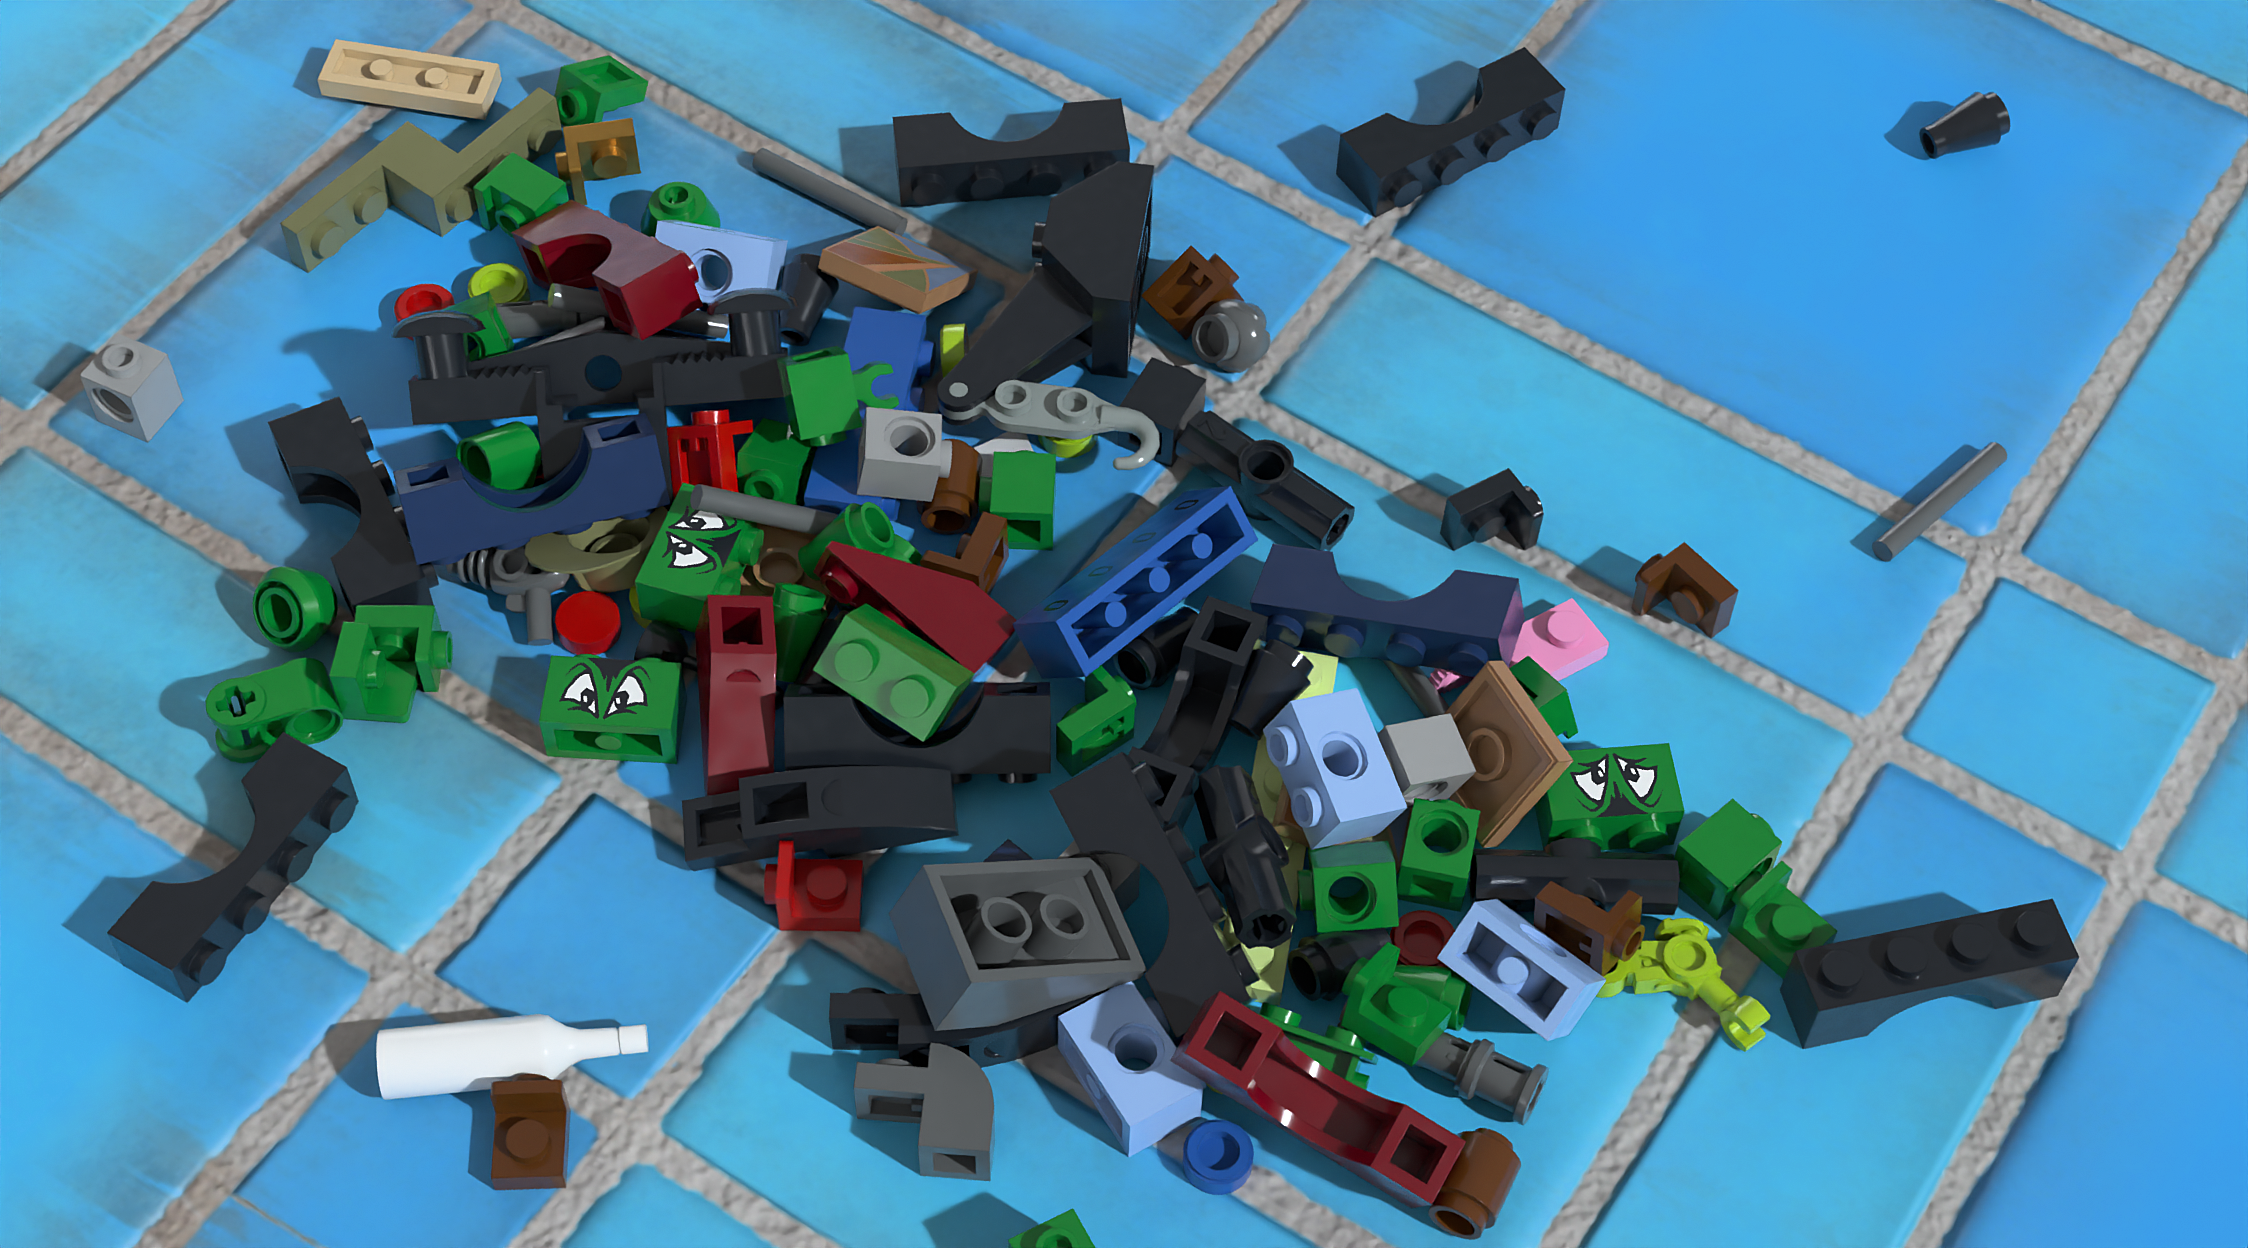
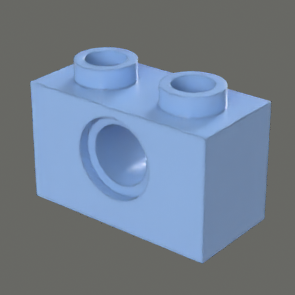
M679 220L657 221L655 238L667 246L684 251L694 263L699 275V281L695 286L702 302L711 303L720 295L746 288H771L780 291L788 240ZM714 255L720 257L728 268L727 281L721 288L713 286L706 276L707 263Z
M1358 688L1290 701L1263 729L1269 758L1279 769L1291 799L1293 817L1297 824L1303 828L1311 850L1376 836L1408 808Z
M1498 899L1474 902L1437 957V959L1547 1041L1570 1034L1607 980Z
M1132 981L1115 986L1058 1016V1049L1128 1157L1201 1118L1203 1089L1206 1088L1204 1081L1170 1061L1177 1048L1168 1036L1170 1028L1167 1018L1157 1001L1152 997L1143 999ZM1139 1058L1145 1060L1151 1066L1144 1070L1133 1071L1124 1068L1120 1063L1127 1059Z

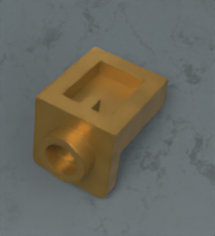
M632 118L563 127L566 151L555 152L559 179L566 182V186H572L576 202L587 205L584 181L612 179L619 176L641 173Z

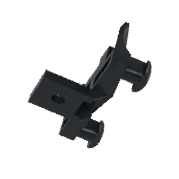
M746 288L718 296L708 304L706 313L710 315L728 314L730 342L707 340L665 329L641 341L613 326L610 318L597 317L519 350L470 361L467 333L482 331L486 328L480 319L471 314L455 310H435L407 317L393 327L391 337H413L417 375H414L408 381L413 425L537 416L544 483L560 474L570 463L577 451L583 427L633 416L568 420L569 412L578 406L634 402L638 408V414H646L656 434L670 504L664 505V507L669 512L674 497L667 436L666 406L784 397L777 358L788 356V347H781L778 310L794 309L799 304L793 296L784 291L771 288ZM605 355L615 359L622 371L619 383L607 389L593 385L586 373L587 364L592 358Z

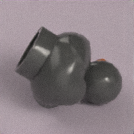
M1223 299L1212 304L1205 311L1204 315L1196 321L1193 327L1192 343L1195 352L1205 362L1215 363L1225 371L1234 373L1245 371L1263 358L1269 350L1271 340L1269 333L1265 330L1267 324L1266 316L1257 305L1245 303L1237 299Z

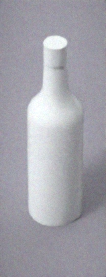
M533 1014L379 1030L376 1043V1058L382 1097L384 1100L488 1090L491 1089V1083L511 1081L514 1077L523 1074L543 1075L552 1080L556 1079L571 1065L582 1060L615 1056L620 1053L624 1055L648 1052L649 1046L646 1024L622 1026L619 1028L576 1029L568 1027L548 1015Z

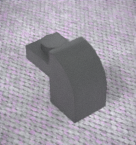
M931 1042L928 1068L915 1067L910 1062L894 1058L882 1059L876 1063L857 1062L854 1080L857 1119L920 1124L918 1140L920 1176L991 1181L995 1145L994 1098L988 1078L972 1058L953 1047Z

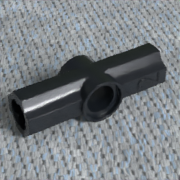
M1200 410L1187 422L1185 430L1177 440L1176 454L1222 486H1231L1246 516L1254 520H1274L1317 550L1326 549L1330 551L1342 539L1344 532L1353 520L1355 507L1294 467L1292 453L1285 445L1274 440L1263 439L1255 441L1211 410L1207 412Z
M1216 765L1198 776L1199 786L1193 794L1208 841L1199 848L1200 858L1210 879L1224 895L1236 938L1248 949L1255 947L1273 949L1292 937V925L1297 921L1281 868L1289 864L1288 852L1279 834L1263 814L1252 777L1240 765L1234 767Z
M1564 838L1553 841L1545 846L1543 850L1473 849L1469 881L1470 903L1472 905L1477 901L1498 899L1513 911H1534L1535 897L1552 881L1574 894H1580L1589 898L1597 907L1606 912H1609L1629 890L1643 897L1641 914L1674 915L1678 906L1680 877L1678 860L1674 859V854L1601 852V847L1597 843L1583 838Z

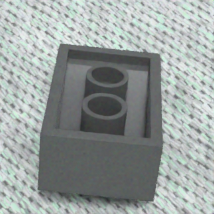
M1097 857L923 865L889 912L935 1031L996 1026L1140 979L1147 971Z

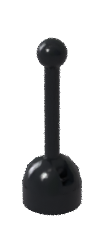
M653 620L640 638L634 660L649 657L658 658L666 662L681 663L682 667L697 672V658L688 655V645L684 636L675 628ZM777 685L775 710L780 709L784 705L785 695L783 689Z

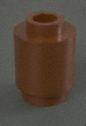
M944 439L952 441L949 477H938L932 502L919 500L916 502V508L921 515L922 524L927 529L939 534L951 535L964 532L970 527L971 520L978 514L982 456L966 442L958 439Z
M1487 1128L1463 1131L1456 1135L1465 1140L1466 1143L1428 1211L1429 1217L1438 1227L1456 1237L1468 1240L1480 1238L1484 1229L1494 1226L1521 1168V1161L1513 1151L1512 1143L1502 1134Z

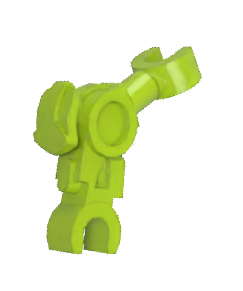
M1691 918L1664 919L1654 932L1656 941H1642L1635 954L1628 961L1624 962L1619 959L1612 967L1614 971L1604 976L1607 980L1596 995V997L1600 998L1613 997L1619 994L1625 986H1633L1634 995L1671 991L1676 995L1689 997L1692 1001L1700 996L1720 1016L1721 1025L1729 1039L1744 1052L1765 1037L1766 1033L1760 1026L1770 1019V1014L1756 999L1747 995L1740 998L1720 979L1722 968L1717 964L1713 948L1706 941L1709 928L1703 922Z

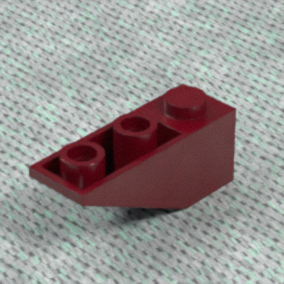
M831 541L825 548L813 571L821 579L824 589L837 601L844 604L849 603L855 609L867 603L975 673L969 685L1005 647L1015 632L1012 624L1017 620L970 580L835 541Z
M707 595L695 629L704 790L705 796L738 791L739 778L774 773L777 653L772 596Z

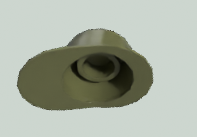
M664 506L656 507L655 511L650 515L639 519L625 520L615 517L594 522L588 530L572 535L552 532L532 537L525 544L524 555L532 566L544 571L572 574L577 584L587 591L608 594L629 589L635 586V579L668 514V510Z

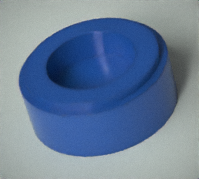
M1226 1120L1203 1122L1192 1129L1185 1140L1182 1158L1184 1173L1194 1187L1205 1193L1213 1195L1232 1193L1241 1188L1251 1174L1254 1157L1253 1144L1248 1134L1235 1123Z

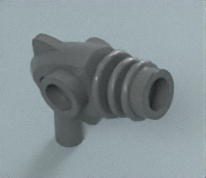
M525 545L510 550H498L490 547L469 552L464 559L446 565L450 576L459 578L463 583L473 582L475 585H481L485 590H493L496 594L507 596V609L514 613H526L527 641L529 645L543 646L554 642L551 593L563 588L569 580L570 574L547 572L532 566L525 558Z

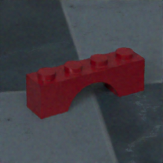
M569 200L512 232L534 284L549 291L552 283L583 289L597 286L613 326L641 341L703 306L695 286L699 281L697 269L684 251L667 246L653 236L644 235L632 229L626 223H619L603 215L600 211H594L574 200Z
M1221 991L1204 1001L1170 1060L1410 1208L1433 1204L1466 1143L1465 1140L1406 1104L1380 1097L1331 1072L1297 1048L1286 1037L1282 1028Z

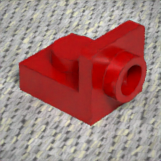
M729 409L691 412L692 424L667 427L674 499L682 483L694 486L701 484L738 492L733 435L753 432L752 420L730 421Z
M780 840L778 864H766L764 875L765 904L776 905L779 930L860 932L864 884L863 860L796 859L794 841Z

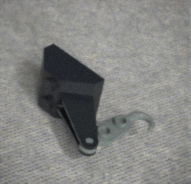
M1118 161L1051 198L1046 222L1036 221L1033 232L1032 257L1042 258V262L1036 261L1034 273L1030 280L960 362L938 384V413L942 414L943 421L951 425L963 426L974 422L984 415L988 417L994 426L1001 430L1074 440L1108 431L1133 433L1141 440L1140 449L1131 456L1115 458L1113 467L1117 470H1133L1145 466L1154 459L1160 447V435L1154 422L1142 412L1127 407L1115 406L1082 388L1040 384L1078 361L1091 374L1127 378L1151 247L1154 165Z

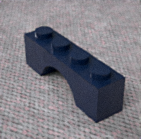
M645 413L583 427L577 451L567 467L550 481L529 489L506 490L490 486L474 477L457 457L393 471L417 565L428 562L433 565H449L464 559L469 552L490 547L498 550L515 549L527 544L532 537L552 532L562 535L577 534L591 528L594 522L615 517L625 520L639 519L653 513L656 507L670 504L656 434Z
M1272 544L1250 600L1253 612L1268 617L1266 642L1270 639H1275L1292 648L1301 647L1327 651L1346 658L1359 656L1392 661L1404 667L1424 666L1456 671L1461 675L1475 677L1488 661H1504L1509 668L1525 619L1518 578L1455 570L1442 584L1421 596L1400 601H1381L1356 593L1341 580L1337 572L1333 552Z

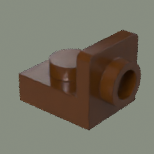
M1192 245L1141 295L1148 305L1185 340L1192 335L1196 321L1204 315L1205 311L1212 304L1223 299H1237L1245 302L1233 286L1239 279V276L1216 253L1206 260Z
M983 511L973 534L966 532L961 537L955 558L926 550L920 560V566L973 581L990 596L1009 557L1007 518Z
M1683 542L1666 556L1662 554L1652 556L1639 569L1635 577L1637 586L1631 608L1640 616H1643L1667 599L1672 603L1674 610L1684 621L1695 624L1711 639L1729 626L1739 590L1689 545Z
M1550 881L1535 897L1534 926L1604 977L1619 959L1624 962L1628 961L1635 954L1643 940L1645 927L1640 924L1643 897L1629 890L1609 912H1606L1597 907L1589 898L1580 894H1574Z
M523 1074L514 1077L511 1081L491 1083L490 1098L495 1110L491 1180L494 1189L566 1188L571 1109L563 1082L557 1079L551 1080L543 1075Z

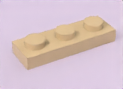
M335 39L317 80L321 95L486 120L502 77L499 64Z

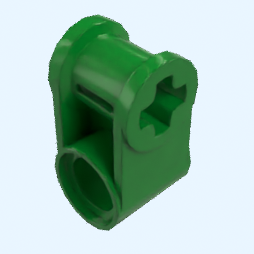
M513 421L464 438L458 443L455 457L480 481L506 490H523L534 487L536 474L541 465V450L535 434L524 423Z
M315 658L293 659L275 668L244 677L227 679L218 683L209 692L205 700L207 716L212 724L218 727L215 732L217 748L221 755L231 762L249 763L259 760L283 732L306 745H311L331 738L343 725V715L328 671L323 662ZM233 696L238 698L241 711L236 713L231 701ZM248 729L251 744L246 745L244 743L241 730Z

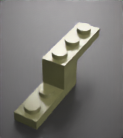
M538 87L459 153L407 121L280 223L291 262L309 273L326 258L335 255L342 245L369 223L378 220L391 205H394L439 236H445L460 222L468 220L474 214L478 207L473 187L511 152L533 163L541 155L550 152L556 143L563 138L556 97Z

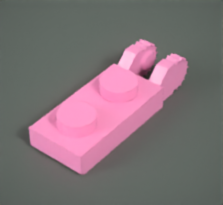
M1571 598L1523 623L1509 668L1525 657L1530 656L1553 678L1560 681L1603 659L1607 655L1609 642L1575 600ZM1437 668L1434 669L1433 673L1430 674V678H1428L1440 694L1450 692L1453 688H1458L1474 679V677L1464 676L1456 671Z

